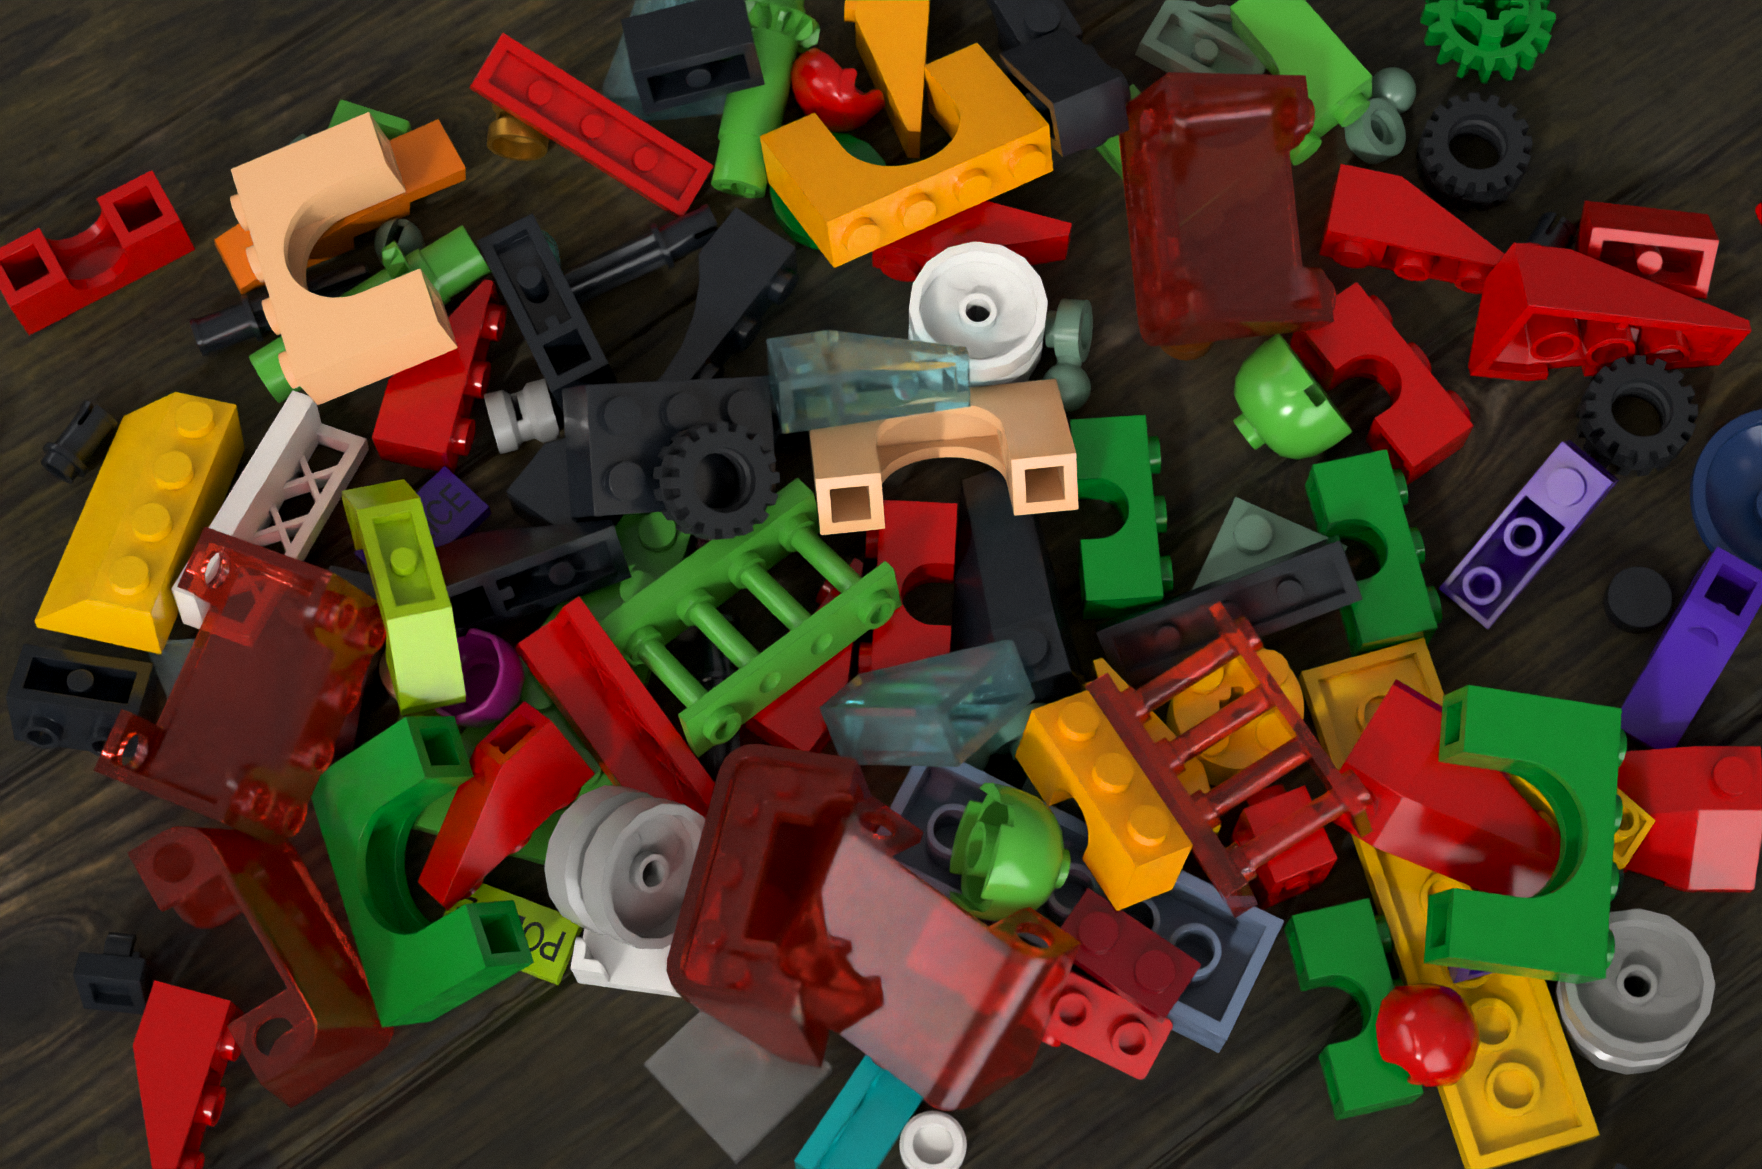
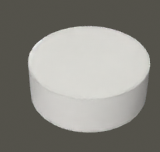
M926 1111L911 1118L902 1130L899 1144L900 1156L907 1169H959L964 1161L967 1147L966 1136L961 1125L952 1116L940 1111Z

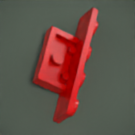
M943 906L933 908L907 957V963L912 970L966 995V1002L980 1012L997 1019H1001L1002 1015L1005 1014L1026 1024L1024 1029L1030 1035L1048 1045L1059 1047L1063 1042L1139 1080L1147 1076L1173 1027L1168 1017L1161 1024L1108 987Z

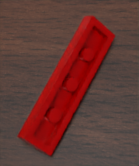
M504 33L498 38L469 87L472 91L676 218L685 215L714 166Z

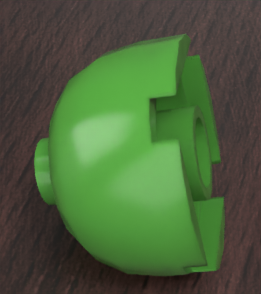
M1279 333L1260 345L1243 362L1235 377L1234 396L1242 414L1233 421L1255 450L1266 444L1280 457L1296 460L1326 451L1353 432L1329 396L1304 367V363Z
M984 783L979 787V789L987 794L983 803L973 800L969 801L955 835L949 873L962 875V894L950 891V900L958 914L986 920L1011 922L1028 917L1048 900L1054 888H1061L1069 873L1071 857L1069 850L1063 848L1062 830L1055 815L1037 796L1017 788L996 783Z

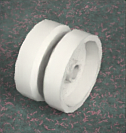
M974 241L948 247L926 262L912 285L909 304L908 343L915 367L930 386L937 390L1027 382L1041 360L1048 300L1041 277L1024 257L1002 245Z

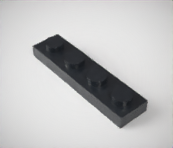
M1336 535L1097 625L1096 634L1109 665L1130 687L1186 666L1195 655L1216 645L1248 643L1363 599L1340 538Z

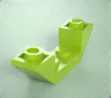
M405 479L341 491L355 549H363L384 623L386 631V662L401 715L466 702L452 606L421 498Z

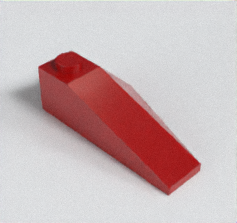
M1514 242L1485 278L1468 367L1470 376L1536 381L1547 380L1548 369L1582 366L1584 376H1596L1605 365L1610 367L1614 360L1625 357L1627 362H1631L1635 355H1646V364L1653 365L1656 358L1666 361L1667 364L1664 370L1720 365L1752 329L1747 319L1574 250L1542 246L1538 243Z
M1396 679L1316 808L1317 813L1377 849L1486 893L1530 898L1545 886L1556 868L1560 854L1559 827L1543 810H1535L1509 782L1512 778L1509 773L1438 762L1442 706Z
M1691 746L1626 751L1625 758L1618 768L1617 788L1656 821L1626 867L1619 871L1626 873L1629 870L1664 881V886L1683 892H1752L1755 886L1762 840L1761 746Z

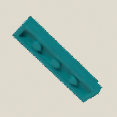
M920 973L795 1158V1168L878 1169L900 1137L903 1128L914 1116L982 1012L966 1002V995Z

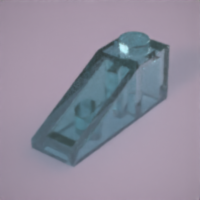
M833 330L766 339L770 392L783 434L971 407L969 352L967 347Z

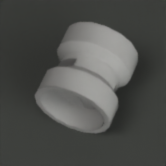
M545 378L526 383L523 390L509 394L504 390L484 394L500 454L518 450L524 441L537 439L544 443L561 438ZM522 414L523 420L518 421L516 415Z

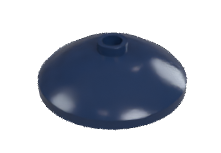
M1762 409L1733 419L1723 426L1706 444L1693 469L1690 482V506L1696 528L1711 553L1718 546L1761 571Z

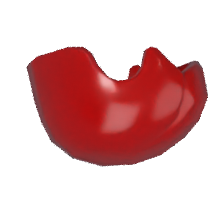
M816 47L803 52L793 63L791 80L797 103L806 116L816 113L829 131L835 133L852 131L864 125L886 106L881 90L872 89L867 93H863L855 86L857 71L854 68L842 69L830 55Z
M1433 983L1396 986L1381 1001L1375 1024L1379 1053L1385 1062L1401 1066L1410 1074L1407 1079L1409 1084L1424 1085L1425 1087L1452 1086L1473 1066L1480 1044L1479 1026L1474 1012L1464 998L1456 991Z

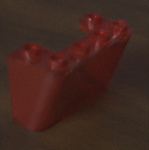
M204 526L177 586L210 606L157 724L155 725L131 712L121 709L93 771L270 845H279L289 837L295 836L303 827L307 817L309 800L321 774L328 769L332 762L336 739L348 713L355 708L359 701L361 683L374 653L379 651L385 642L386 631L377 600L334 572ZM216 553H219L220 565L215 577L206 584L205 572L208 563ZM137 734L138 746L133 758L123 766L122 754L128 741Z
M873 796L849 807L841 815L761 959L760 968L763 975L774 988L787 994L819 1018L827 1028L837 1032L868 1055L876 1065L892 1073L921 1095L929 1105L943 1111L962 1110L975 1105L1031 1069L1081 942L1031 907L1022 908L988 927L892 858V856L920 843L924 832ZM879 824L887 828L892 835L874 834L875 825ZM1029 933L1043 939L1049 947L1038 948L1023 942L1017 934Z
M175 826L162 831L127 852L162 912L173 907L187 924L198 929H212L225 924L241 913L245 914L286 984L287 989L231 1022L227 1027L260 1084L287 1106L293 1108L377 1056L388 1046L394 1034V1026L381 1027L360 957L294 846L285 836L272 831ZM273 1018H284L290 1021L293 1028L286 1031L275 1041L269 1056L262 1054L256 1043L257 1032L260 1026Z

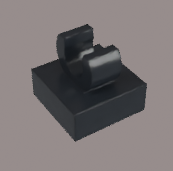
M109 932L103 954L79 952L73 977L84 1009L143 1015L153 982L146 958H142L141 952L134 951L137 940L136 934Z

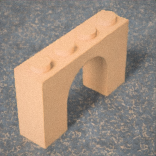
M369 112L231 169L238 192L230 197L231 205L241 227L245 231H250L254 245L246 248L247 258L257 279L261 283L265 282L269 298L262 300V307L276 335L281 334L286 350L278 353V359L283 374L293 389L301 386L317 405H320L458 348L441 295L421 268L352 296L332 298L316 295L308 291L306 283L307 263L314 245L322 234L342 218L406 192L390 141Z
M1056 379L806 404L811 462L821 535L885 529L882 495L883 482L892 473L906 465L933 458L956 457L972 459L997 469L1007 482L1014 516L1078 509L1076 451Z

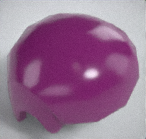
M472 628L468 630L465 636L457 638L466 702L434 708V710L441 716H454L457 725L467 728H482L503 720L519 702L525 677L522 661L515 649L507 641L492 633Z

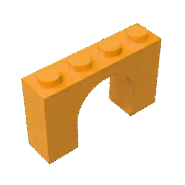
M978 43L924 65L929 112L952 138V141L944 149L925 160L901 166H881L861 161L850 155L840 145L816 113H812L760 136L769 184L834 268L1053 171L1049 124Z

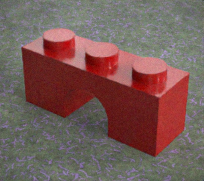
M152 170L96 198L101 207V214L98 220L84 232L67 239L51 240L46 238L41 229L38 228L0 247V290L29 336L195 250L183 224Z
M1356 282L1299 320L1296 324L1290 347L1326 392H1329L1345 380L1355 377L1372 379L1386 389L1392 406L1374 418L1366 441L1374 451L1387 449L1392 469L1400 468L1404 474L1406 484L1409 485L1461 449L1474 425L1470 421L1471 416L1468 407L1461 397L1452 390L1445 391L1432 375L1431 364L1422 349L1413 342L1407 344L1392 326L1393 319L1386 305L1377 296H1368Z
M883 500L885 529L866 531L865 558L877 559V567L886 561L894 568L902 606L894 611L891 618L885 624L873 629L872 642H860L858 680L870 681V701L947 705L951 626L929 625L915 620L906 611L903 601L908 593L919 585L925 583L953 584L957 503Z

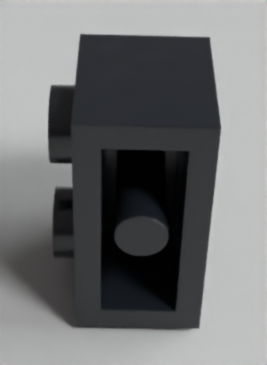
M696 0L621 19L631 73L644 114L765 85L744 0Z
M1066 27L999 53L1004 74L1047 121L1050 128L1051 146L1062 157L1082 149L1099 147L1109 138L1130 130L1126 105L1131 102V93L1124 75L1119 69H1112L1098 56L1092 45H1085Z
M23 644L6 695L15 740L24 741L41 749L63 747L89 751L96 756L106 759L129 757L143 760L159 709L154 663L31 644Z

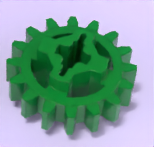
M1425 0L1427 4H1425L1420 17V23L1429 26L1424 38L1425 45H1441L1436 62L1442 65L1453 59L1459 63L1457 77L1463 78L1471 68L1478 70L1480 82L1487 84L1492 71L1498 70L1507 82L1512 80L1517 64L1527 71L1533 68L1538 53L1544 54L1552 37L1549 32L1556 20V13L1547 10L1550 0ZM1505 43L1511 44L1509 46L1501 48Z

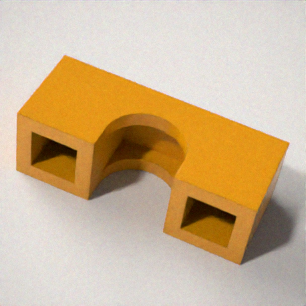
M1086 690L1033 709L1015 757L1048 807L1070 798H1074L1080 806L1088 829V844L1082 859L1115 910L1119 911L1172 890L1193 844L1090 692Z

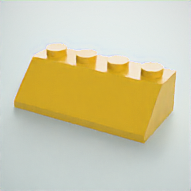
M174 392L123 416L35 618L37 628L162 654L179 613L171 588L220 510L245 450L237 406L235 404Z

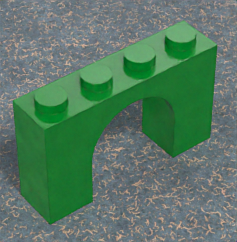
M1466 685L1443 696L1438 762L1503 771L1517 775L1535 786L1547 799L1557 818L1560 830V854L1556 868L1549 881L1530 898L1458 888L1429 895L1424 963L1573 984L1606 979V969L1610 966L1615 952L1614 934L1609 929L1610 901L1615 897L1619 883V870L1617 864L1613 862L1614 834L1618 831L1623 816L1622 800L1617 795L1618 768L1625 758L1627 749L1626 733L1621 729L1622 708L1474 685Z
M454 716L404 717L306 782L382 1028L431 1022L534 963L514 900L464 904L436 922L431 923L416 907L407 885L405 850L410 830L416 818L432 802L474 777Z

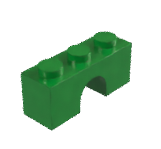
M1146 415L1071 419L1069 421V428L1076 451L1078 500H1103L1117 509L1124 522V526L1112 536L1080 541L1077 565L1082 620L1117 618L1161 602L1163 594L1173 592L1170 555L1160 556L1157 534L1166 533L1167 531L1166 502L1164 495L1154 496L1152 474L1161 472L1158 436H1148Z
M1387 449L1313 464L1305 484V489L1317 532L1328 538L1338 535L1340 540L1358 541L1372 551L1378 562L1379 572L1376 575L1356 581L1363 600L1339 608L1352 657L1423 637L1426 645H1428L1438 628L1437 624L1442 622V608L1435 587H1426L1420 567V564L1425 562V549L1419 529L1416 526L1409 528L1403 506L1408 504V490L1402 470L1400 468L1392 469Z
M1369 898L1292 915L1284 931L1301 992L1320 987H1335L1348 993L1356 1001L1361 1012L1362 1025L1359 1035L1347 1041L1327 1045L1318 1056L1335 1119L1341 1120L1413 1103L1424 1093L1422 1085L1409 1084L1407 1079L1410 1074L1401 1066L1385 1062L1381 1058L1378 1049L1375 1024L1381 1001L1396 986H1404L1400 978H1391L1385 954L1392 952V941L1384 916L1382 914L1374 916Z

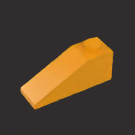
M845 0L844 22L855 23L857 50L875 88L881 90L886 102L884 108L907 158H920L925 88L924 65H926L931 0Z

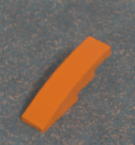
M439 119L389 140L406 192L353 213L334 223L314 245L308 259L307 268L353 250L354 237L378 228L382 223L392 218L400 219L410 215V202L466 180V167ZM239 223L214 239L215 246L241 295L266 285L265 282L261 283L257 279L247 258L246 248L254 245L249 230L245 231Z

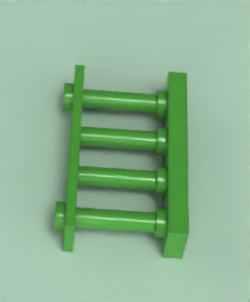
M796 478L776 493L779 494L776 504L767 506L765 510L769 514L768 518L763 524L753 525L754 531L746 535L735 536L731 539L709 541L598 622L632 669L639 664H645L687 707L678 716L689 748L697 757H700L714 745H720L730 740L738 732L742 724L868 630L879 628L891 618L894 611L902 606L892 566L884 561L862 578L817 535L820 532L814 493L799 478ZM798 551L841 593L813 615L799 604L767 572L768 569L792 552ZM747 588L790 630L789 633L762 653H759L716 609L741 589ZM691 626H697L739 669L709 692L665 647L667 643Z

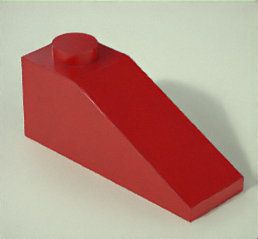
M984 201L872 251V267L881 269L885 275L892 279L913 282L926 262L948 247L974 241L1002 245L1024 257L1030 265L1065 260L1069 249L1072 223Z

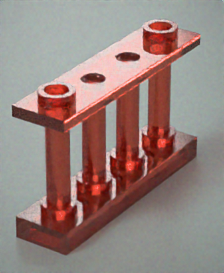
M1218 601L1209 607L1215 626L1220 634V637L1137 690L1129 686L1120 692L1108 673L1086 685L1085 688L1090 692L1193 844L1190 851L1233 916L1237 918L1258 904L1248 882L1258 877L1255 872L1256 869L1342 814H1345L1361 838L1373 831L1365 810L1366 807L1373 804V801L1352 769L1340 774L1256 653L1262 650L1264 646L1246 617L1241 615L1233 620L1221 602ZM1236 658L1256 687L1170 742L1164 737L1154 743L1143 726L1152 720L1149 713ZM1272 709L1291 736V739L1204 794L1199 789L1189 795L1177 777L1187 771L1184 764ZM1308 761L1328 791L1241 847L1234 842L1227 848H1224L1212 830L1222 823L1219 816Z

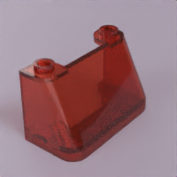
M1168 72L1126 105L1130 130L1119 134L1138 323L1144 342L1149 346H1177L1317 330L1334 322L1333 311L1336 304V292L1333 283L1328 280L1324 271L1319 267L1302 266L1290 151L1299 146L1304 140L1305 135L1310 133L1314 125L1315 109L1312 100L1308 97L1306 76Z
M746 744L734 749L724 759L718 772L667 957L666 971L670 983L687 1003L777 1058L790 1063L818 1068L822 1067L829 1039L830 1023L823 1007L814 999L804 996L805 990L801 982L791 980V975L817 874L849 877L861 872L864 869V856L882 824V819L857 759L763 744Z

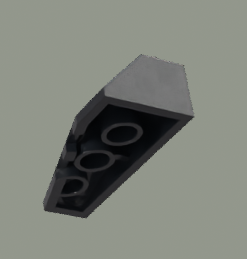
M997 469L964 479L961 484L949 675L963 727L974 729L988 726L997 718L1020 707L1034 703H1045L1047 705L1086 691V682L1038 513L1014 516L1007 482Z

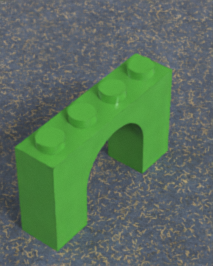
M1238 0L1230 7L1232 30L1272 74L1282 93L1281 102L1275 117L1257 137L1245 144L1226 149H1210L1194 145L1176 134L1135 85L1132 84L1129 86L1131 102L1126 105L1130 130L1111 137L1103 145L1096 147L1098 152L1180 248L1193 238L1196 242H1200L1211 236L1225 221L1223 214L1241 200L1248 204L1259 198L1272 185L1274 180L1272 176L1289 162L1296 166L1307 160L1320 147L1322 143L1320 138L1337 124H1340L1341 127L1351 125L1369 108V99L1372 97V75L1306 0Z

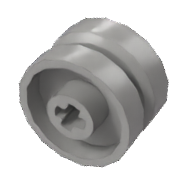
M604 785L581 795L561 815L548 842L544 871L549 897L564 918L584 929L600 935H608L619 942L638 949H663L684 939L704 918L716 893L720 859L716 837L705 818L684 804L665 798H654L646 792L630 787Z
M1639 908L1610 912L1609 929L1614 934L1615 952L1610 966L1606 969V979L1581 984L1556 981L1552 998L1565 1038L1572 1049L1596 1067L1625 1075L1656 1071L1681 1055L1710 1014L1715 990V980L1710 958L1693 932L1668 915ZM1625 985L1635 988L1638 991L1637 996L1630 995L1625 990Z

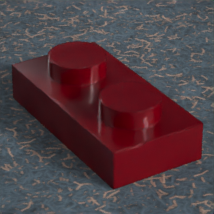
M1087 888L1049 946L1050 949L1161 1024L1201 966V963L1124 911H1116L1109 901L1090 888Z

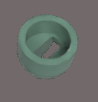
M392 218L381 224L375 233L374 248L382 265V248L390 244L397 233H401L398 245L405 255L417 248L419 250L425 248L423 236L416 225L406 219Z

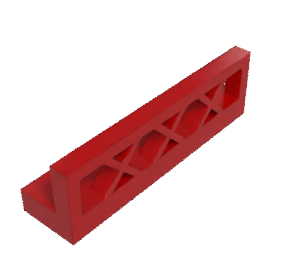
M579 596L565 605L553 620L517 644L515 650L614 786L630 787L646 792L654 798H665L684 804L702 815L710 828L734 811L733 807Z

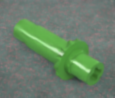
M805 0L745 1L765 85L726 94L718 133L720 143L711 185L723 193L742 198H761L765 196L768 179L760 136L782 127L792 81L791 71L797 57V52L803 53L810 50L811 46L817 45L821 30L819 23L805 14Z
M461 225L421 250L417 248L405 255L401 247L394 240L382 248V263L385 269L339 297L361 293L421 268L441 295L445 306L451 302L450 298L491 274L492 271L464 226ZM282 336L249 355L250 361L259 377L278 403L288 399L292 390L296 392L302 390L301 386L293 389L281 369L278 353L286 350Z

